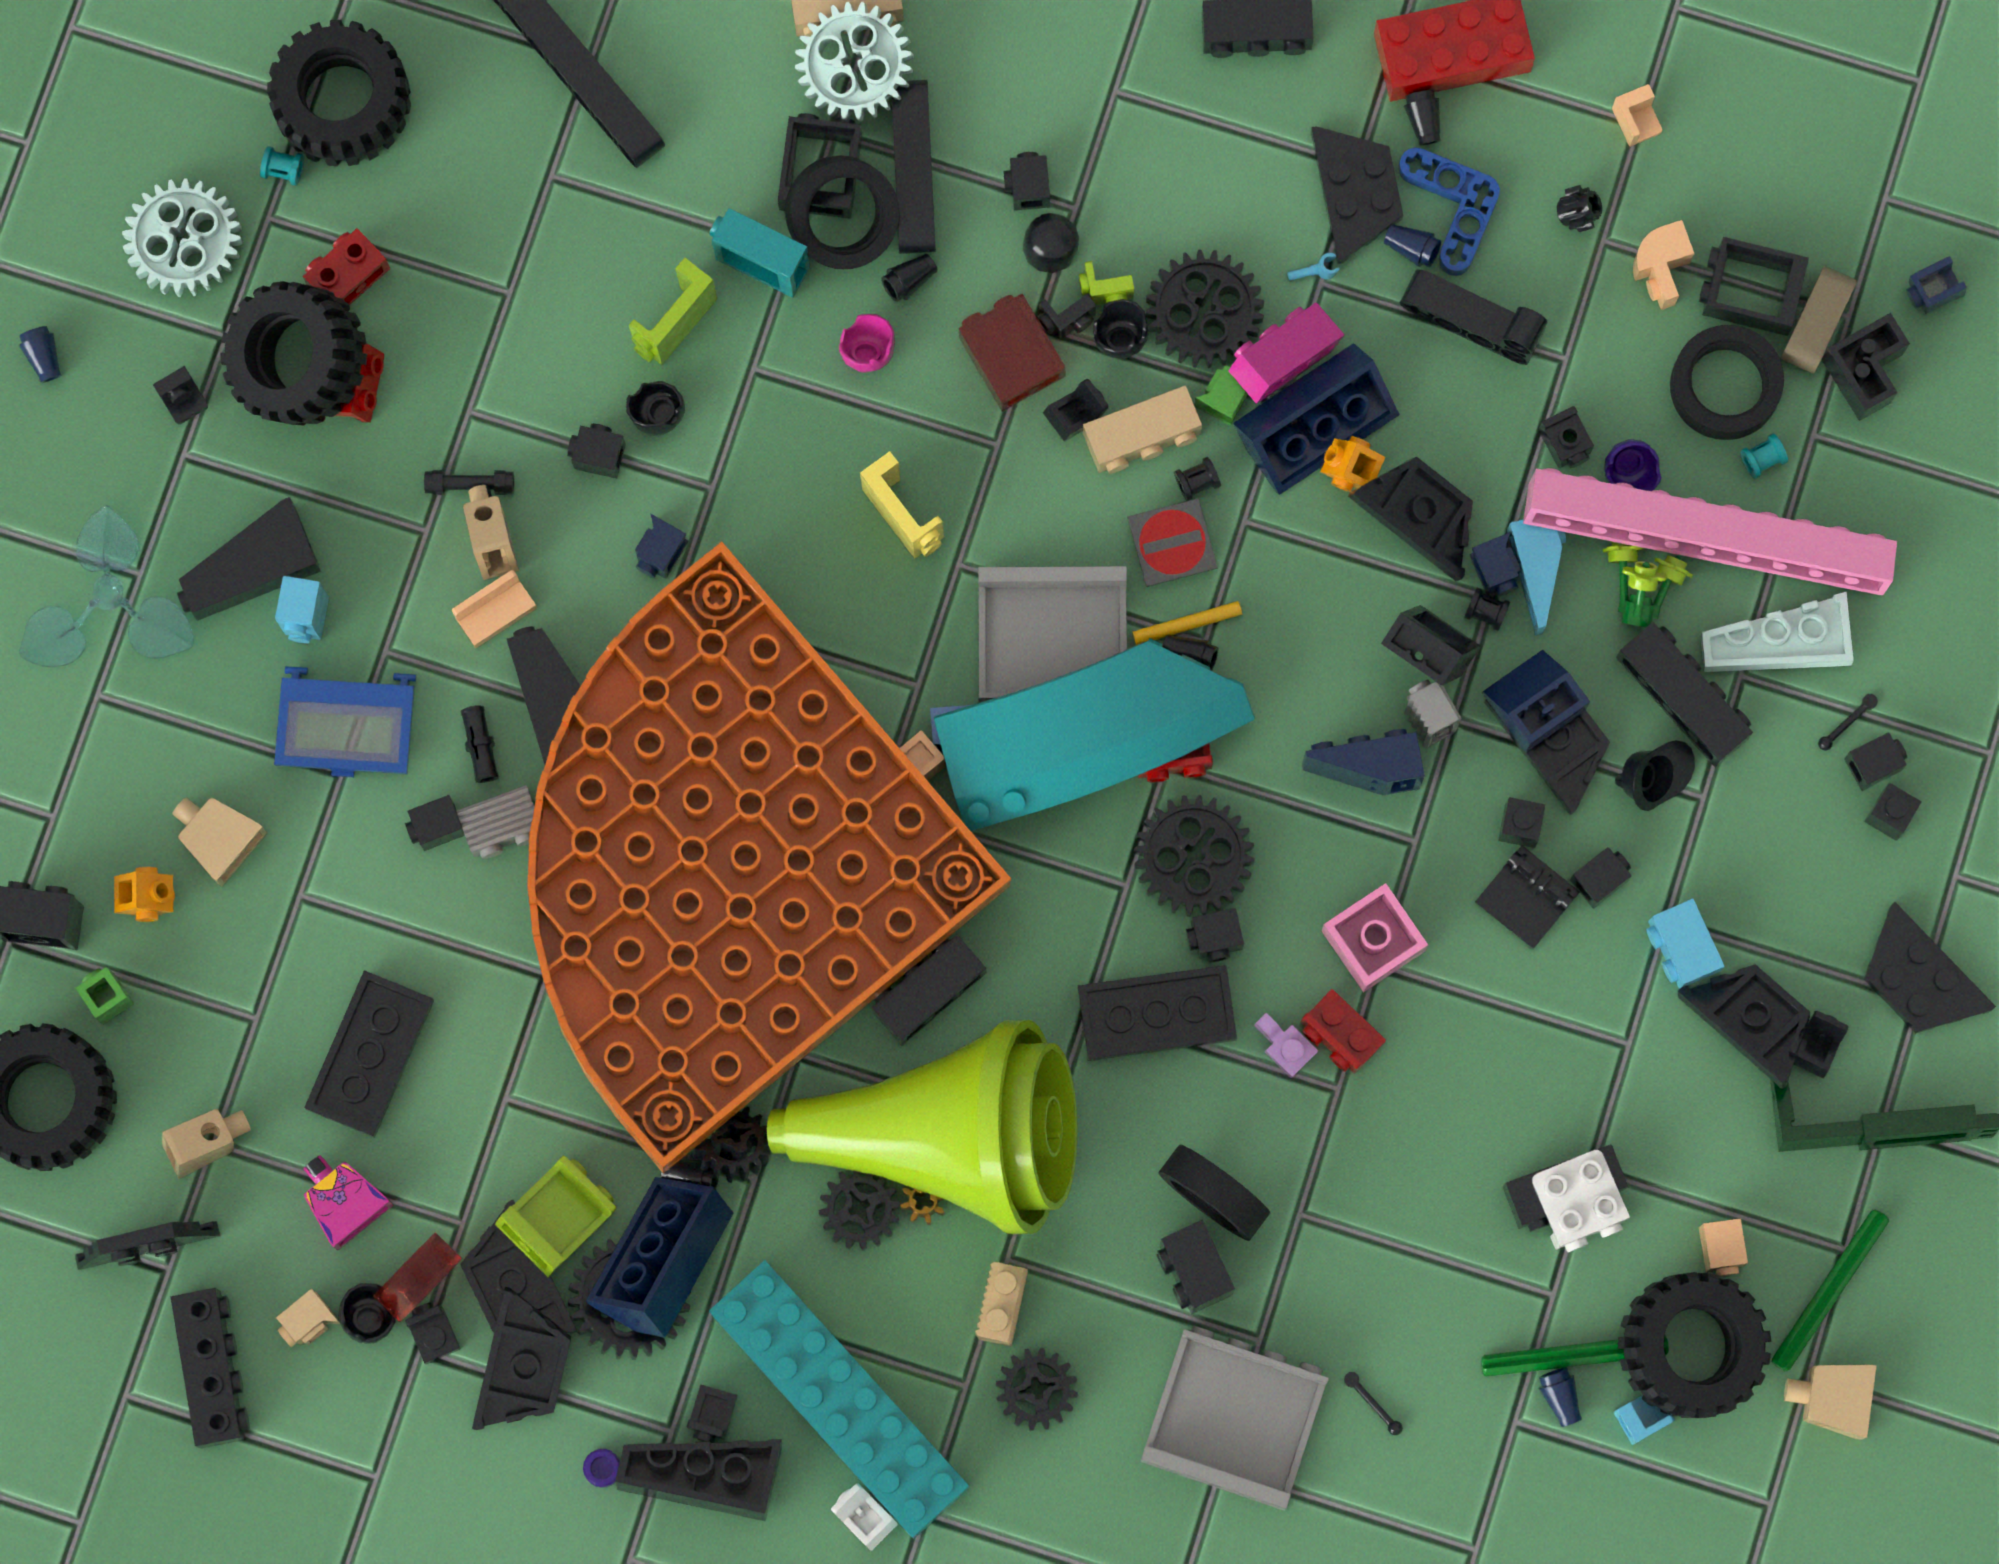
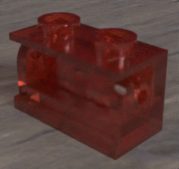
M435 1232L373 1297L401 1322L462 1258Z

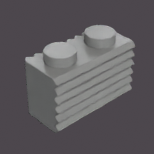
M1427 679L1409 689L1410 695L1406 697L1408 703L1404 715H1408V721L1413 722L1411 727L1416 728L1415 732L1420 735L1419 740L1423 741V747L1428 748L1456 732L1462 718L1444 686L1436 681L1431 684Z
M527 785L456 811L470 851L474 857L481 855L482 859H489L503 853L502 847L515 842L517 846L529 844V833L535 806Z

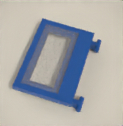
M285 666V674H292L291 678H282L275 766L331 769V776L354 778L355 771L408 774L415 687L409 686L410 681L416 682V674L394 673L393 680L400 681V685L301 679V675L308 674V668Z

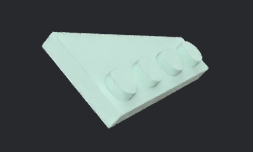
M1847 592L1836 594L1833 598L1820 602L1815 600L1804 603L1799 608L1781 612V610L1767 614L1766 617L1753 621L1744 620L1702 632L1700 637L1704 672L1852 666L1853 663Z

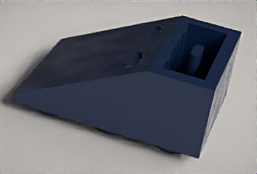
M1406 729L1391 730L1384 733L1385 738L1370 740L1369 735L1355 736L1348 739V744L1333 746L1332 741L1311 745V750L1305 752L1302 763L1304 771L1380 795L1418 790L1425 776L1417 732L1407 734Z

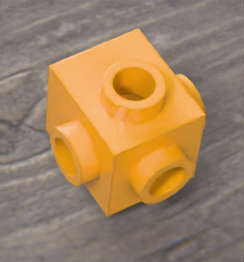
M1351 436L1349 441L1334 438L1332 445L1325 453L1324 464L1320 472L1333 478L1331 482L1333 486L1351 492L1353 487L1359 488L1377 478L1385 456L1371 450V444L1363 439Z
M138 867L134 872L114 876V913L136 915V921L155 922L158 921V915L173 912V902L175 899L173 875L159 874L156 867Z

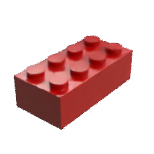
M1470 0L1376 20L1374 37L1390 102L1406 99V95L1425 90L1439 92L1529 73L1534 64V52L1521 0Z

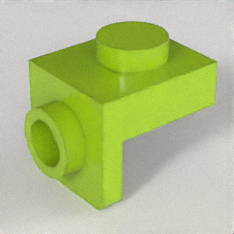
M1092 261L1085 262V273L1079 274L1082 296L1088 294L1096 305L1120 299H1134L1132 275L1096 281Z

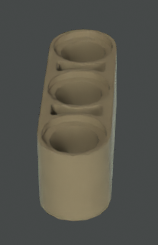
M1824 265L1783 351L1781 360L1812 374L1815 373L1858 280Z

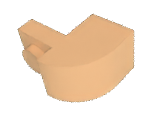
M1682 220L1651 231L1641 242L1633 263L1635 281L1649 277V280H1646L1649 296L1652 301H1658L1661 310L1675 306L1679 297L1670 270L1690 264L1694 255Z

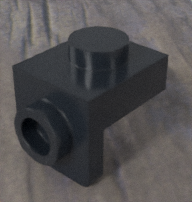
M1086 294L1057 315L1046 299L1039 303L1040 315L1037 318L1048 334L1055 332L1058 338L1062 340L1074 330L1080 333L1094 322L1093 316L1096 315V304Z
M1086 379L1078 385L1075 391L1048 405L1043 414L1063 441H1066L1082 432L1083 424L1101 418L1109 406L1104 400L1102 393L1095 388L1089 379Z
M1814 1011L1808 1022L1794 1065L1824 1079L1838 1047L1847 1033L1848 1025L1838 1021L1831 1015Z
M700 1384L692 1415L686 1426L689 1430L694 1431L692 1438L710 1443H715L716 1437L725 1440L738 1396Z

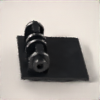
M1521 845L1475 903L1534 949L1580 891Z

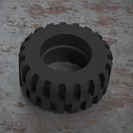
M330 20L329 27L322 28L320 22L309 25L311 32L303 35L301 31H298L291 36L293 44L290 47L283 44L277 52L280 59L279 63L272 62L269 71L272 81L267 83V94L271 101L269 105L273 116L290 145L297 152L303 150L306 157L312 161L318 162L320 158H323L327 165L337 167L339 160H346L348 166L358 165V158L367 155L370 161L379 156L377 149L383 145L388 149L395 142L393 134L395 131L402 133L406 125L404 115L410 113L411 102L409 94L411 91L401 59L398 58L395 48L389 41L384 42L381 34L373 28L369 29L368 32L365 31L362 23L351 21L349 27H345L342 20ZM348 66L360 69L369 75L373 84V92L367 105L356 115L343 120H326L315 116L309 110L306 103L308 89L312 82L326 70L334 67Z
M284 281L273 282L270 287L263 285L255 289L253 292L254 298L246 296L238 304L240 311L238 313L232 312L227 321L230 324L228 333L223 332L221 343H225V352L220 353L221 365H226L227 369L223 373L226 385L234 386V389L231 390L232 396L237 402L244 403L245 410L251 414L261 416L262 419L305 426L306 423L318 424L324 422L325 416L334 417L341 412V403H350L355 396V393L352 391L354 386H360L364 375L360 374L361 366L367 363V354L362 353V345H366L365 333L357 329V327L361 326L356 313L348 312L350 305L342 298L335 297L333 292L326 289ZM301 320L311 334L313 343L312 360L305 375L297 383L287 388L280 380L276 371L275 350L283 332L290 325Z
M42 1023L41 1027L27 1024L20 1026V1031L13 1033L8 1030L0 1034V1157L18 1167L28 1170L33 1168L39 1171H52L53 1167L58 1166L64 1169L74 1165L73 1160L79 1157L85 1159L92 1153L90 1148L96 1142L101 1144L107 1135L103 1132L107 1124L112 1125L115 1114L111 1111L112 1105L117 1103V1092L113 1090L112 1083L115 1080L112 1071L105 1064L106 1060L85 1039L66 1028H57L53 1024ZM39 1063L55 1064L63 1068L74 1082L75 1101L66 1119L51 1130L45 1132L25 1130L13 1120L9 1113L8 1097L12 1084L24 1070Z
M1709 1272L1671 1275L1644 1288L1645 1293L1642 1296L1635 1297L1629 1305L1632 1309L1630 1315H1624L1620 1326L1625 1328L1624 1337H1618V1349L1624 1348L1625 1359L1620 1360L1623 1371H1629L1631 1379L1628 1380V1383L1634 1391L1639 1390L1643 1394L1642 1400L1648 1405L1657 1406L1660 1408V1412L1681 1416V1418L1716 1417L1718 1414L1729 1413L1737 1409L1736 1405L1740 1402H1747L1754 1395L1752 1388L1762 1384L1766 1375L1761 1370L1763 1365L1770 1364L1771 1353L1765 1352V1343L1772 1342L1770 1331H1764L1761 1322L1767 1320L1763 1310H1756L1752 1305L1755 1302V1298L1748 1291L1741 1292L1738 1289L1739 1284L1733 1280L1721 1279L1718 1274ZM1689 1309H1698L1710 1314L1719 1324L1725 1339V1354L1721 1366L1712 1377L1698 1382L1688 1381L1679 1377L1668 1364L1664 1353V1335L1668 1324L1675 1315Z

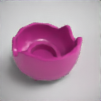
M877 314L858 315L855 323L848 329L844 328L841 334L839 352L845 364L861 373L880 370L886 366L893 357L895 346L894 330L888 320Z

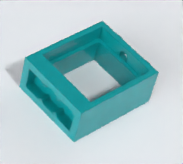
M728 208L724 217L718 216L712 225L709 235L713 237L712 246L717 261L794 298L810 268L807 246Z

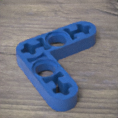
M1410 148L1400 158L1398 169L1402 179L1412 185L1460 204L1441 248L1439 265L1448 275H1462L1471 266L1494 211L1500 193L1499 184L1487 174L1427 150ZM1415 158L1420 159L1421 167L1431 171L1432 164L1437 165L1433 180H1427L1429 172L1418 169L1416 174L1409 171L1410 165L1406 162L1413 163ZM1444 171H1453L1459 177V184L1454 188H1445L1439 182V176ZM1482 185L1489 187L1488 194L1492 197L1486 196L1480 210L1473 208L1478 195L1473 189L1480 190ZM1470 216L1477 219L1480 226L1479 230L1474 234L1464 233L1459 227V222L1462 218ZM1458 241L1465 243L1461 258L1465 262L1458 261L1455 266L1450 264V257L1446 254H1453Z

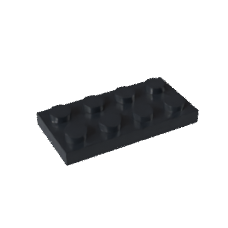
M1226 965L1078 985L1088 1061L1237 1041Z
M364 970L304 1108L375 1138L434 999Z

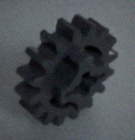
M748 1106L742 1112H737L720 1126L715 1133H712L710 1139L706 1138L693 1150V1159H703L700 1169L705 1171L712 1168L714 1170V1179H717L722 1173L726 1174L727 1181L732 1183L734 1175L739 1174L743 1181H747L750 1171L758 1175L762 1164L767 1165L771 1150L767 1140V1126L760 1127L763 1117L761 1114L753 1118L749 1116L750 1107ZM755 1146V1151L748 1157L747 1153L751 1152L752 1147Z
M853 1171V1177L847 1178L843 1172H840L839 1178L841 1183L836 1185L829 1181L827 1186L832 1192L831 1195L820 1196V1200L828 1204L827 1208L819 1210V1216L829 1217V1221L823 1225L824 1230L834 1229L836 1232L832 1240L836 1243L842 1237L845 1238L846 1249L849 1250L854 1242H859L862 1251L866 1250L867 1241L870 1240L877 1247L880 1246L879 1235L882 1233L888 1237L893 1235L888 1227L889 1223L899 1224L900 1219L893 1215L892 1211L901 1208L900 1202L890 1200L897 1193L895 1187L886 1190L884 1186L886 1185L887 1178L884 1177L876 1181L873 1179L874 1175L866 1173L864 1177L860 1176V1172ZM855 1185H867L877 1190V1192L874 1191L871 1194L859 1192ZM843 1192L846 1197L844 1207L835 1214L836 1200ZM852 1194L862 1205L867 1203L870 1205L866 1208V1218L869 1224H866L864 1219L860 1218L858 1214H850L854 1210ZM885 1204L883 1220L877 1227L874 1222L876 1210ZM853 1224L862 1227L864 1234L851 1233L842 1227Z
M1040 1348L1038 1356L1032 1357L1029 1349H1025V1359L1020 1361L1015 1355L1011 1356V1361L1014 1365L1012 1369L1002 1366L1001 1372L1007 1378L1006 1381H996V1387L1005 1389V1393L997 1397V1402L1008 1403L1009 1406L1006 1407L1003 1414L1008 1416L1015 1413L1017 1415L1014 1423L1016 1426H1019L1026 1420L1029 1421V1431H1034L1038 1422L1042 1423L1045 1430H1049L1050 1419L1054 1418L1056 1422L1061 1424L1063 1418L1060 1412L1062 1410L1066 1412L1073 1411V1407L1067 1400L1068 1398L1073 1399L1078 1396V1392L1069 1389V1385L1076 1383L1077 1378L1076 1376H1066L1065 1373L1070 1369L1071 1365L1068 1362L1059 1366L1057 1364L1059 1359L1058 1353L1053 1354L1048 1359L1045 1358L1044 1348ZM1037 1364L1051 1368L1058 1376L1047 1377L1039 1372ZM1024 1368L1026 1377L1021 1386L1011 1389L1014 1377ZM1038 1380L1040 1385H1054L1043 1391V1398L1036 1399L1034 1394H1020L1031 1388V1381ZM1063 1390L1060 1402L1053 1410L1049 1411L1048 1401L1052 1394ZM1025 1401L1034 1406L1036 1415L1024 1412L1016 1405V1402Z

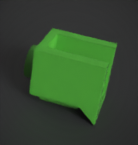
M1230 363L1229 366L1225 365L1223 370L1219 368L1216 370L1205 390V394L1195 397L1194 405L1196 408L1230 426L1248 396L1247 392L1228 371L1233 363Z

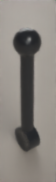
M1867 694L1862 699V705L1830 735L1819 739V748L1824 751L1831 749L1833 741L1866 710H1872L1876 707L1878 703L1877 697L1873 694Z
M1355 1372L1347 1373L1344 1378L1346 1386L1355 1388L1388 1425V1431L1391 1435H1399L1403 1430L1402 1424L1399 1421H1393L1359 1383L1358 1374Z

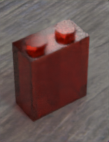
M1023 294L1016 297L1008 295L1001 298L993 305L994 309L983 315L980 312L970 315L962 321L961 324L963 326L958 328L960 341L1002 412L1066 377L1064 363Z

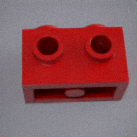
M356 228L351 234L349 232L342 234L334 242V249L324 258L322 256L315 258L305 270L307 273L303 275L306 285L333 292L335 297L342 298L350 305L389 271L390 266L380 251Z

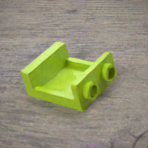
M685 257L675 268L680 289L684 292L652 330H647L634 319L629 324L632 335L631 340L636 345L633 349L648 362L654 359L663 365L717 300L713 279Z
M565 1155L513 1206H510L495 1223L547 1277L563 1264L617 1209L613 1204L614 1199L604 1187L600 1185L596 1187L586 1177L587 1171L577 1160H569Z

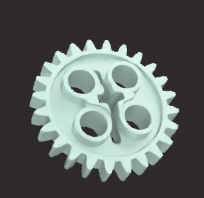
M846 2L844 12L841 13L832 5V17L827 18L823 13H818L821 24L819 26L812 23L807 24L813 32L811 37L800 36V39L807 46L806 49L795 51L799 57L804 59V62L795 65V69L799 72H806V75L801 77L798 82L801 86L811 85L805 93L807 98L811 99L819 95L815 103L819 110L829 104L827 114L831 117H834L840 109L843 120L850 118L851 112H854L856 118L859 121H863L864 111L866 110L876 118L877 106L881 104L889 111L890 105L887 99L891 96L894 99L900 100L901 96L896 91L897 87L909 86L902 78V75L913 73V69L904 64V61L914 58L912 52L903 50L904 47L911 43L908 37L898 38L904 28L900 24L890 27L894 19L890 13L880 19L881 9L878 6H875L868 13L867 5L864 2L860 3L857 11H854L850 2ZM863 30H872L873 40L867 46H858L856 41L858 34ZM844 31L848 34L852 51L859 58H862L857 61V64L867 85V90L864 92L860 88L856 71L850 65H847L851 62V57L841 37ZM828 44H839V54L834 59L827 60L823 58V50ZM877 63L885 64V75L879 80H871L869 78L871 67ZM842 77H851L852 86L850 90L842 94L837 93L835 89L837 81Z
M184 178L181 188H176L172 179L169 180L168 190L163 191L157 184L154 185L156 196L152 198L148 194L142 193L146 204L141 206L133 203L132 207L137 217L130 216L125 218L127 224L133 228L122 231L124 238L132 241L123 246L126 254H134L127 260L131 268L139 266L136 271L139 279L148 276L147 284L151 289L160 282V290L164 295L169 292L171 287H174L177 296L181 297L184 288L188 287L192 295L196 296L197 285L200 284L207 291H210L209 280L214 278L222 283L223 279L219 272L222 269L232 272L233 268L228 259H239L240 257L238 251L232 248V246L243 244L241 237L234 234L242 230L239 222L232 221L237 216L235 209H226L229 201L226 196L217 199L218 192L215 187H212L205 193V186L202 181H199L194 189H191L187 178ZM193 208L195 212L191 215L188 222L189 210ZM172 209L180 211L175 221H163V216L167 211ZM202 221H214V226L209 232L201 233L197 231ZM186 231L189 239L182 238L180 244H178L176 237H183ZM156 244H168L166 252L162 255L155 256L151 254V250ZM197 253L202 255V260L196 266L185 265L187 257L191 254ZM177 254L178 260L176 265L174 267H170V264L173 262Z

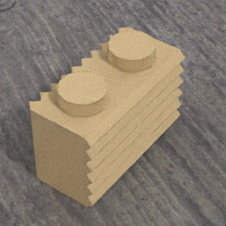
M993 1262L990 1264L991 1270L988 1272V1285L985 1286L986 1293L983 1294L985 1300L982 1301L981 1315L978 1316L980 1322L977 1323L978 1330L975 1331V1335L978 1340L1012 1347L1028 1269Z

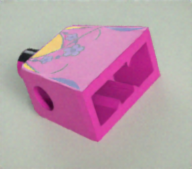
M319 1155L303 1169L315 1183L304 1194V1197L329 1243L337 1251L394 1206L388 1198L346 1162L341 1163L333 1170L325 1159Z

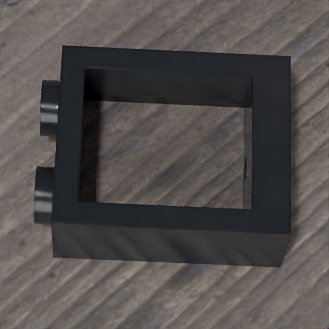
M808 113L798 114V117L789 116L778 193L779 210L785 211L787 195L792 186L798 137L850 143L849 156L859 159L862 141L861 124H855V121L849 118L843 120L842 117L835 118L834 121L819 120L818 116ZM846 178L844 193L818 190L811 201L809 214L851 219L856 179Z
M1723 237L1719 248L1712 246L1707 268L1713 269L1711 281H1704L1699 297V302L1705 303L1702 315L1788 336L1793 327L1809 258ZM1727 258L1788 273L1777 317L1716 302Z
M1422 605L1401 612L1381 642L1383 646L1442 686L1461 677L1481 647ZM1417 651L1423 654L1422 660L1416 659L1415 654Z

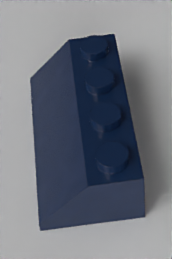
M1353 343L1235 421L1233 425L1249 455L1276 493L1280 495L1323 466L1325 453L1332 445L1334 438L1349 441L1350 437L1354 436L1364 439L1400 414L1374 360Z
M655 1177L586 1300L587 1303L636 1332L666 1337L734 1214L714 1187Z

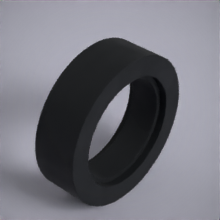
M843 155L830 156L810 164L794 180L786 199L785 218L792 239L807 246L808 256L816 262L834 269H854L877 259L891 244L899 223V203L891 183L876 168L855 157ZM838 178H853L862 181L873 195L875 202L873 224L868 233L852 245L844 247L826 245L817 239L811 229L809 222L811 201L816 192L829 181Z
M1736 325L1711 327L1691 338L1681 350L1670 378L1671 398L1682 420L1696 432L1719 440L1739 439L1760 429L1772 416L1781 399L1784 388L1783 366L1772 345L1758 333ZM1718 350H1732L1749 358L1757 367L1762 380V393L1759 401L1751 409L1737 415H1721L1707 409L1698 400L1692 387V371L1695 364L1702 357Z
M1178 1145L1158 1172L1168 1185L1193 1206L1244 1240L1250 1241L1270 1214L1269 1209L1242 1184L1214 1163L1184 1145Z

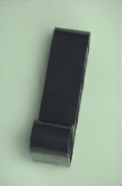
M1417 269L1414 272L1400 300V305L1407 311L1523 365L1529 363L1547 325V319L1534 310L1518 307L1514 313L1424 270Z

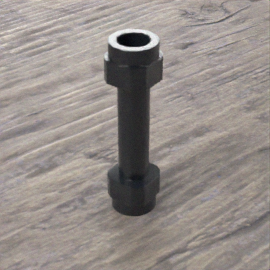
M443 470L425 471L424 474L425 493H433V495H444L445 490H470L479 485H488L490 490H494L495 495L514 494V472H506V470H495L494 475H445Z

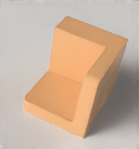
M1649 84L1616 97L1612 106L1614 115L1629 147L1658 136L1662 132V127L1652 108L1655 96Z
M922 730L900 747L901 751L927 781L946 767L944 756Z

